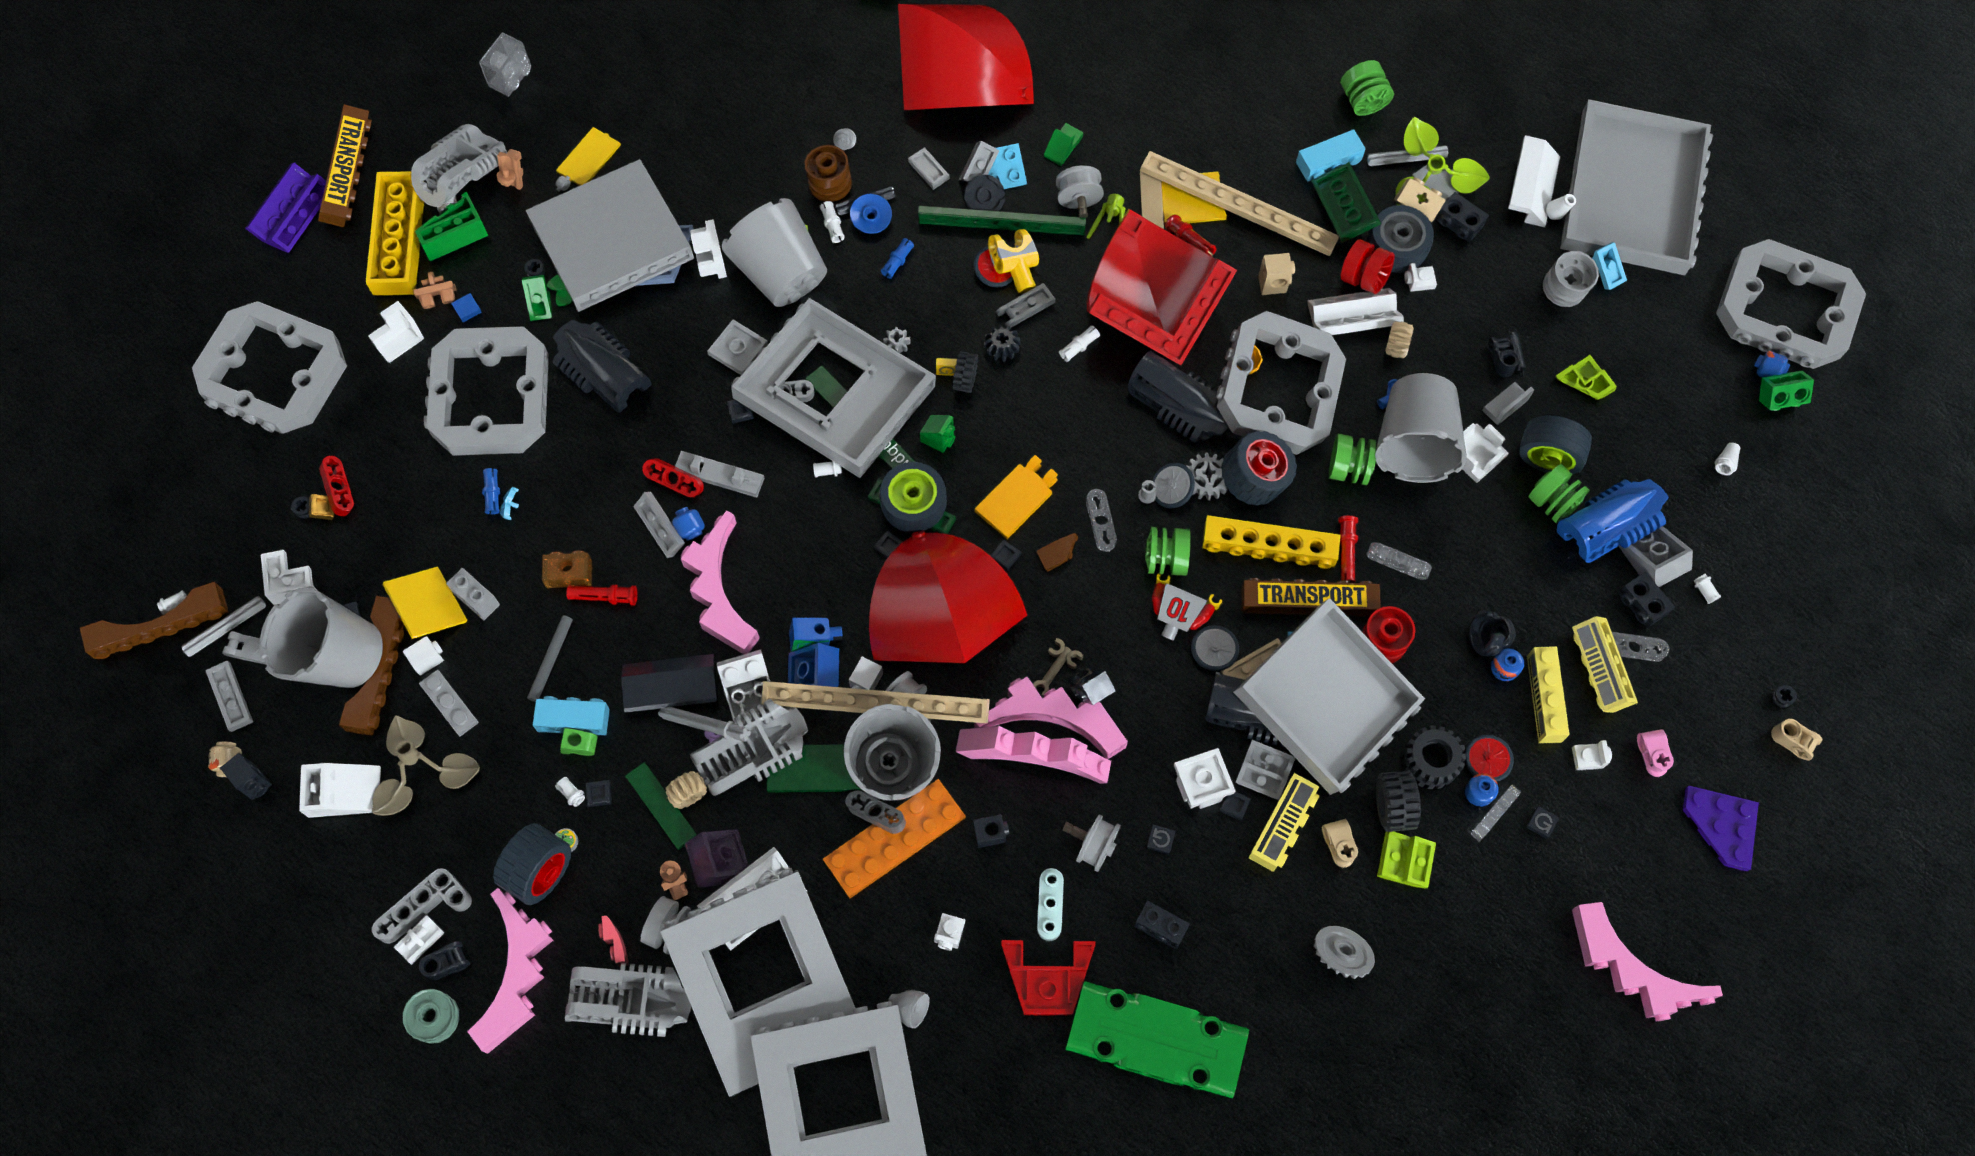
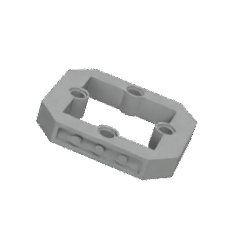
M1768 239L1743 248L1737 255L1716 314L1730 338L1742 344L1756 347L1763 352L1773 351L1787 357L1788 360L1799 363L1803 367L1814 369L1839 360L1848 351L1866 293L1850 268ZM1760 265L1787 274L1788 280L1794 285L1800 286L1809 282L1838 293L1834 306L1827 308L1817 321L1818 329L1824 333L1822 343L1793 333L1787 326H1774L1743 314L1746 305L1753 303L1764 289L1762 280L1756 277Z
M257 301L226 313L193 365L192 370L199 394L204 398V403L213 409L221 408L230 416L236 417L238 415L252 425L258 423L269 432H274L275 430L283 434L314 422L347 365L340 343L333 331ZM255 326L278 334L285 345L290 348H296L304 344L320 351L309 370H299L293 375L292 383L297 390L284 410L256 399L247 390L237 391L220 384L229 368H238L245 362L246 355L242 347Z
M1268 311L1242 322L1231 333L1230 341L1232 346L1226 353L1225 360L1228 362L1221 373L1223 383L1222 386H1219L1216 398H1218L1217 408L1232 433L1243 437L1254 431L1273 433L1280 439L1282 438L1291 448L1292 453L1296 455L1322 443L1330 435L1346 362L1345 356L1331 333ZM1256 339L1275 345V351L1281 358H1291L1295 353L1322 362L1318 383L1306 395V402L1312 408L1308 427L1285 420L1284 411L1277 406H1270L1262 412L1240 404L1247 375L1253 369L1251 357Z
M525 327L454 329L432 348L431 357L428 358L430 376L426 380L429 396L425 397V405L428 409L427 415L424 416L425 428L452 455L523 453L545 433L549 354L544 344ZM502 356H526V375L520 377L516 384L524 400L523 424L494 425L489 417L481 415L474 418L470 426H450L451 405L456 400V392L453 389L454 358L479 357L484 365L495 366L500 362ZM533 387L532 390L526 391L528 388ZM483 428H488L486 431L480 432Z

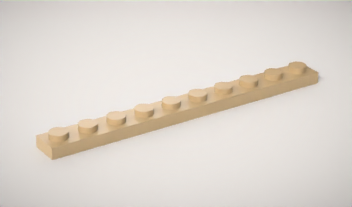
M1149 151L1141 166L1140 171L1328 256L1331 255L1339 238L1338 235L1151 151Z
M763 681L761 704L764 705L765 701L771 699L774 704L776 703L779 706L864 713L876 706L892 704L911 707L929 719L988 723L990 699Z

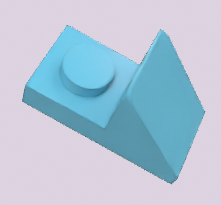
M1611 242L1594 252L1592 259L1598 267L1605 289L1610 290L1627 281L1615 242Z

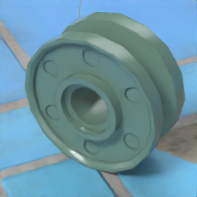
M435 989L422 990L413 995L406 1003L403 1011V1024L406 1031L413 1038L429 1044L439 1043L449 1038L456 1030L460 1020L456 1001L448 994ZM435 1010V1018L433 1021L428 1022V1014Z

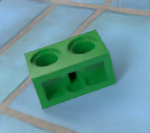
M1803 370L1763 377L1759 401L1769 410L1774 411L1811 403L1814 379Z

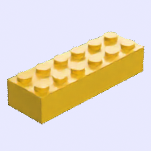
M411 171L377 172L366 284L373 295H413L416 289L420 241L415 231L422 226L424 201L420 199L413 188Z

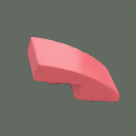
M602 916V924H599V935L607 944H614V946H610L611 960H615L619 967H621V963H626V966H628L626 948L618 929L607 916Z

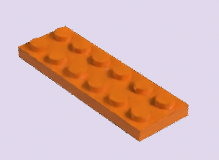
M939 779L896 808L902 812L906 820V826L901 832L892 834L872 824L823 858L824 863L849 899L966 818ZM889 819V821H890L891 824H892L893 822H896V823H897V822H898V819L895 820V821Z

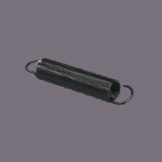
M1509 330V335H1513L1515 339V346L1519 356L1516 370H1523L1524 375L1526 365L1517 331L1510 333Z

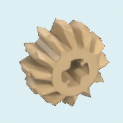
M1395 321L1392 324L1385 350L1388 355L1396 358L1407 356L1414 329L1413 325L1402 321Z
M691 771L671 781L666 787V794L674 808L682 809L700 800L706 794L707 787L702 776L700 777L699 773Z

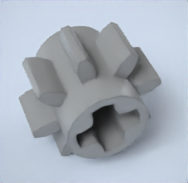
M895 327L891 332L887 330L888 338L883 340L885 345L901 353L903 351L907 352L906 345L910 344V337H906V330L902 331Z

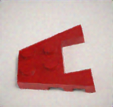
M1002 940L1001 946L1023 1014L1072 1016L1094 951L1095 941L1073 942V966H1023V940Z

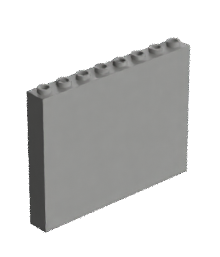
M1588 100L1582 112L1569 194L1575 197L1576 203L1566 213L1560 249L1580 251L1593 256L1596 250L1611 242H1615L1621 262L1686 275L1696 262L1694 250H1696L1699 238H1696V233H1698L1701 226V220H1698L1703 209L1701 198L1704 196L1706 189L1703 181L1708 174V168L1705 167L1710 157L1708 146H1710L1713 134H1710L1711 125Z

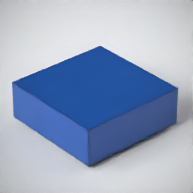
M470 293L451 303L462 322L482 313Z

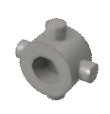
M568 175L558 178L556 181L557 191H566L570 187L571 182Z

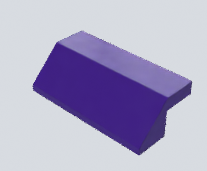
M291 163L245 229L262 242L289 253L320 209L326 180L318 174L311 176L297 164Z

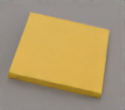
M1218 172L1200 173L1220 182ZM1162 181L1164 223L1174 214L1179 215L1184 223L1226 220L1225 209Z
M438 567L383 582L386 592L412 639L467 622V618L452 591L447 586V582Z

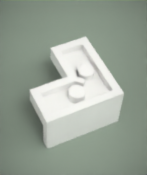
M399 301L380 313L386 324L369 335L374 346L389 363L424 339L415 321Z
M284 550L261 554L265 596L274 605L281 604L286 599L285 595L295 589L312 588L317 590L313 586L312 572L309 566L288 570L287 554Z

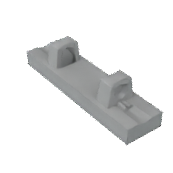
M681 451L675 467L699 477L702 482L753 497L758 496L764 481V475L684 451ZM700 464H703V468L700 472Z

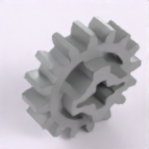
M1205 453L1204 458L1198 454L1196 461L1190 459L1189 466L1187 467L1191 470L1195 479V488L1192 495L1197 492L1199 494L1198 499H1201L1204 495L1207 500H1210L1211 495L1218 499L1220 493H1226L1227 486L1224 483L1221 468L1224 461L1223 458L1218 461L1217 454L1210 458L1209 454Z

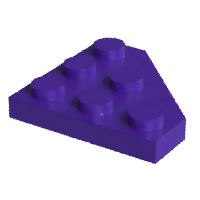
M1686 787L1683 811L1697 825L1699 833L1707 844L1711 845L1720 856L1718 858L1722 864L1743 871L1751 870L1759 802L1697 787Z

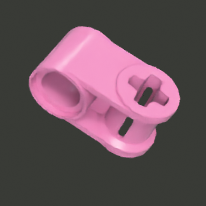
M1662 729L1639 733L1637 735V743L1648 773L1655 777L1664 775L1674 762L1666 733Z

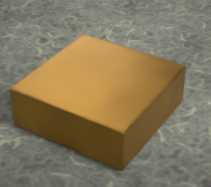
M310 495L309 517L328 520L334 518V513L331 510L327 496Z

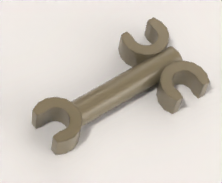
M1056 638L1055 644L1060 647L1058 651L1049 648L1048 651L1052 657L1058 658L1043 679L1033 683L1035 688H1044L1042 698L1049 691V684L1065 662H1067L1069 668L1075 669L1076 664L1071 659L1076 657L1082 660L1083 658L1081 652L1072 651L1070 648L1065 647L1061 639Z

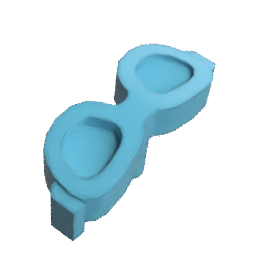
M512 487L505 494L504 502L500 509V514L503 518L511 520L509 516L510 507L518 508L519 504L511 501L519 489Z

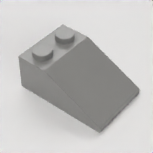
M1663 526L1641 540H1637L1636 543L1631 544L1627 548L1619 545V548L1637 573L1641 575L1646 572L1658 587L1692 570L1693 550Z

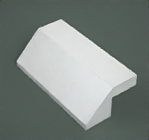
M1526 135L1521 147L1508 209L1526 213L1525 223L1545 227L1548 218L1546 207L1552 199L1560 156L1546 140Z
M1390 288L1382 289L1378 294L1367 291L1308 300L1314 328L1331 333V335L1392 326L1395 321L1404 322L1403 315L1397 311L1396 293Z
M773 847L697 906L701 908V911L710 908V903L723 898L724 901L733 898L732 893L740 889L746 888L749 891L756 888L755 883L763 879L769 878L772 881L779 878L778 873L789 869L779 852ZM756 930L725 944L731 951Z

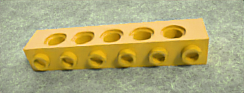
M1207 515L1202 548L1210 552L1225 551L1235 556L1245 554L1251 555L1256 559L1266 557L1273 558L1277 562L1293 561L1298 565L1314 564L1320 568L1328 569L1335 567L1338 561L1340 535ZM1227 534L1231 539L1225 540L1221 535ZM1243 538H1251L1253 543H1247ZM1266 541H1272L1276 546H1269L1266 544ZM1288 544H1294L1298 549H1290ZM1311 547H1315V548H1317L1320 552H1319V553H1314V552L1311 551L1310 548H1311Z

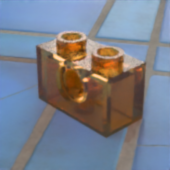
M573 551L571 554L551 552L549 555H543L542 581L546 588L568 587V585L592 586V560L589 554L584 551ZM565 566H572L570 570L563 571V568Z

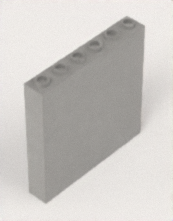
M640 159L526 210L533 228L578 312L694 259L690 244Z
M1330 598L1321 603L1234 691L1240 700L1330 795L1338 791L1342 793L1351 785L1349 780L1353 776L1356 778L1365 770L1363 765L1367 761L1371 762L1379 755L1377 750L1381 746L1385 747L1392 741V734L1405 727L1407 724L1406 719L1409 716H1414L1421 709L1419 705L1425 699Z

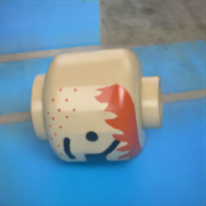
M217 742L216 746H213L209 751L208 768L216 772V776L226 777L220 767L236 754H242L241 749L236 747V743Z

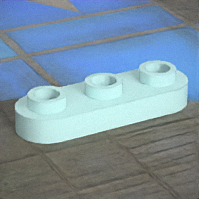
M1053 868L1043 871L1039 883L1037 931L1039 936L1046 941L1057 939L1062 927L1064 880L1061 872ZM1048 877H1055L1056 882L1050 884L1047 881ZM1048 900H1053L1055 902V906L1048 907L1046 905V902ZM1050 923L1054 926V929L1047 931L1045 925Z

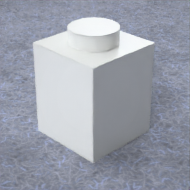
M427 636L403 651L420 676L444 661L440 655L443 650L436 640L431 642Z
M861 657L849 678L850 687L874 690L883 675L882 666Z

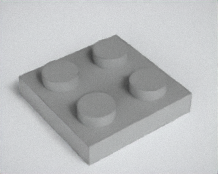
M732 320L709 348L708 355L742 375L746 366L758 357L759 351L763 347L766 348L768 346V341L735 320Z

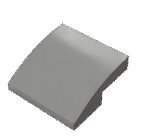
M1252 740L1235 783L1280 800L1295 757Z

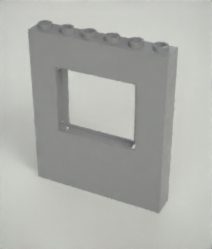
M809 298L798 307L796 314L792 318L786 320L782 330L773 335L766 348L763 347L759 351L758 357L746 366L744 373L740 377L735 378L731 388L732 396L735 400L861 478L933 390L936 375ZM818 342L865 371L827 417L779 388Z
M792 868L778 873L779 878L770 881L769 878L755 883L756 888L747 891L746 888L732 893L733 898L724 901L723 898L710 903L711 907L704 911H701V908L692 910L687 913L688 918L678 921V918L669 920L664 923L665 928H662L660 931L729 1097L759 1084L750 1037L751 1035H756L755 1029L770 1027V1031L780 1030L779 1024L794 1021L795 1026L805 1024L804 1019L819 1016V1021L829 1019L828 1014L843 1011V1015L846 1016L853 1014V1009H855L798 870L792 871ZM780 920L805 982L734 1012L709 950Z
M888 1001L877 1004L878 1009L870 1011L865 1006L853 1009V1014L844 1016L843 1011L828 1014L829 1019L819 1021V1016L804 1019L805 1024L795 1026L794 1021L779 1024L780 1030L770 1031V1027L755 1029L756 1035H751L750 1037L772 1156H927L898 1005L892 1006V1002ZM869 1050L882 1119L806 1136L793 1066Z

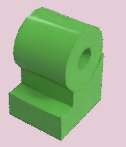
M564 728L561 753L592 756L595 753L598 736L589 732Z

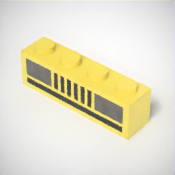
M1596 616L1573 626L1574 641L1580 647L1582 653L1581 660L1588 669L1590 675L1589 682L1595 688L1598 696L1596 698L1597 704L1603 712L1614 713L1638 703L1607 619Z
M1534 647L1527 655L1538 741L1539 743H1561L1569 736V728L1557 647Z
M1295 773L1293 774L1253 848L1249 859L1273 872L1277 866L1282 868L1288 857L1285 854L1287 847H1293L1299 836L1295 833L1298 826L1303 828L1309 817L1306 814L1308 807H1314L1320 796L1316 794L1319 786Z

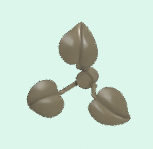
M395 716L387 734L386 745L388 751L400 759L398 765L400 766L401 782L396 779H389L378 785L373 794L372 813L382 816L392 815L408 806L412 799L413 791L410 787L404 786L406 784L405 765H414L418 759L423 760L437 771H440L439 779L445 787L452 789L466 785L478 773L479 764L468 755L455 753L444 758L443 767L436 765L416 749L424 740L425 733L423 728L413 721Z

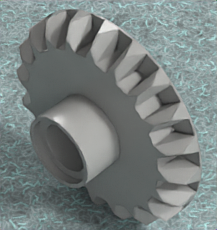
M1328 926L1321 929L1314 939V947L1317 949L1316 955L1321 957L1322 963L1328 965V969L1332 968L1335 970L1336 974L1342 973L1345 978L1349 975L1353 979L1358 976L1363 978L1374 967L1375 958L1371 947L1354 931L1340 926Z

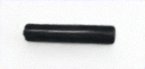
M892 186L867 193L879 195L886 200L895 197ZM860 196L836 203L835 209L837 214L849 213L852 204Z

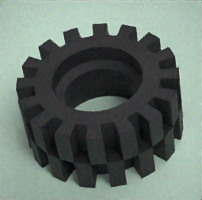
M960 351L955 366L953 390L972 392L978 367L977 354Z

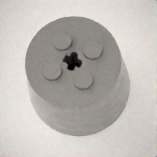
M787 198L780 199L779 203L775 205L769 202L749 213L729 231L732 234L731 237L724 239L722 243V250L726 256L777 307L796 302L808 294L823 280L827 273V268L794 203Z
M1418 373L1405 376L1393 384L1375 453L1376 462L1384 472L1388 470L1395 474V478L1400 480L1428 483L1447 479L1448 474L1458 473L1463 469L1467 458L1457 388L1450 380L1435 374Z
M312 588L295 589L285 595L286 599L279 606L274 605L269 612L261 631L260 656L265 659L267 665L265 669L274 677L290 681L354 688L365 683L377 669L383 650L382 637L377 627L323 593Z
M884 704L869 709L853 723L844 744L845 765L852 780L867 794L883 800H901L919 793L933 779L940 761V742L933 725L923 714L908 706ZM886 758L888 761L892 759L893 767L889 765L884 766V759Z

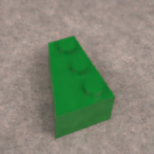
M467 192L461 195L462 199L454 205L449 204L446 207L447 210L439 217L435 215L415 231L430 261L488 236Z

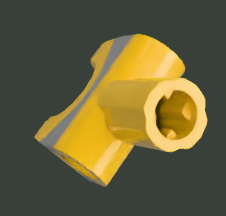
M1025 229L1015 232V248L1008 246L998 234L991 235L988 240V248L996 272L999 274L1011 272L1017 291L1020 294L1034 289L1036 285L1029 268L1038 265L1039 255L1029 233Z

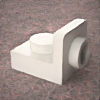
M1410 263L1408 270L1404 274L1405 283L1409 284L1410 292L1435 289L1437 283L1433 266L1416 268L1415 263Z
M1606 740L1600 741L1598 744L1574 745L1572 747L1576 770L1601 769L1607 766L1612 758V752L1610 747H1607Z
M942 913L937 934L934 937V942L938 943L939 948L950 951L952 947L958 949L965 919Z

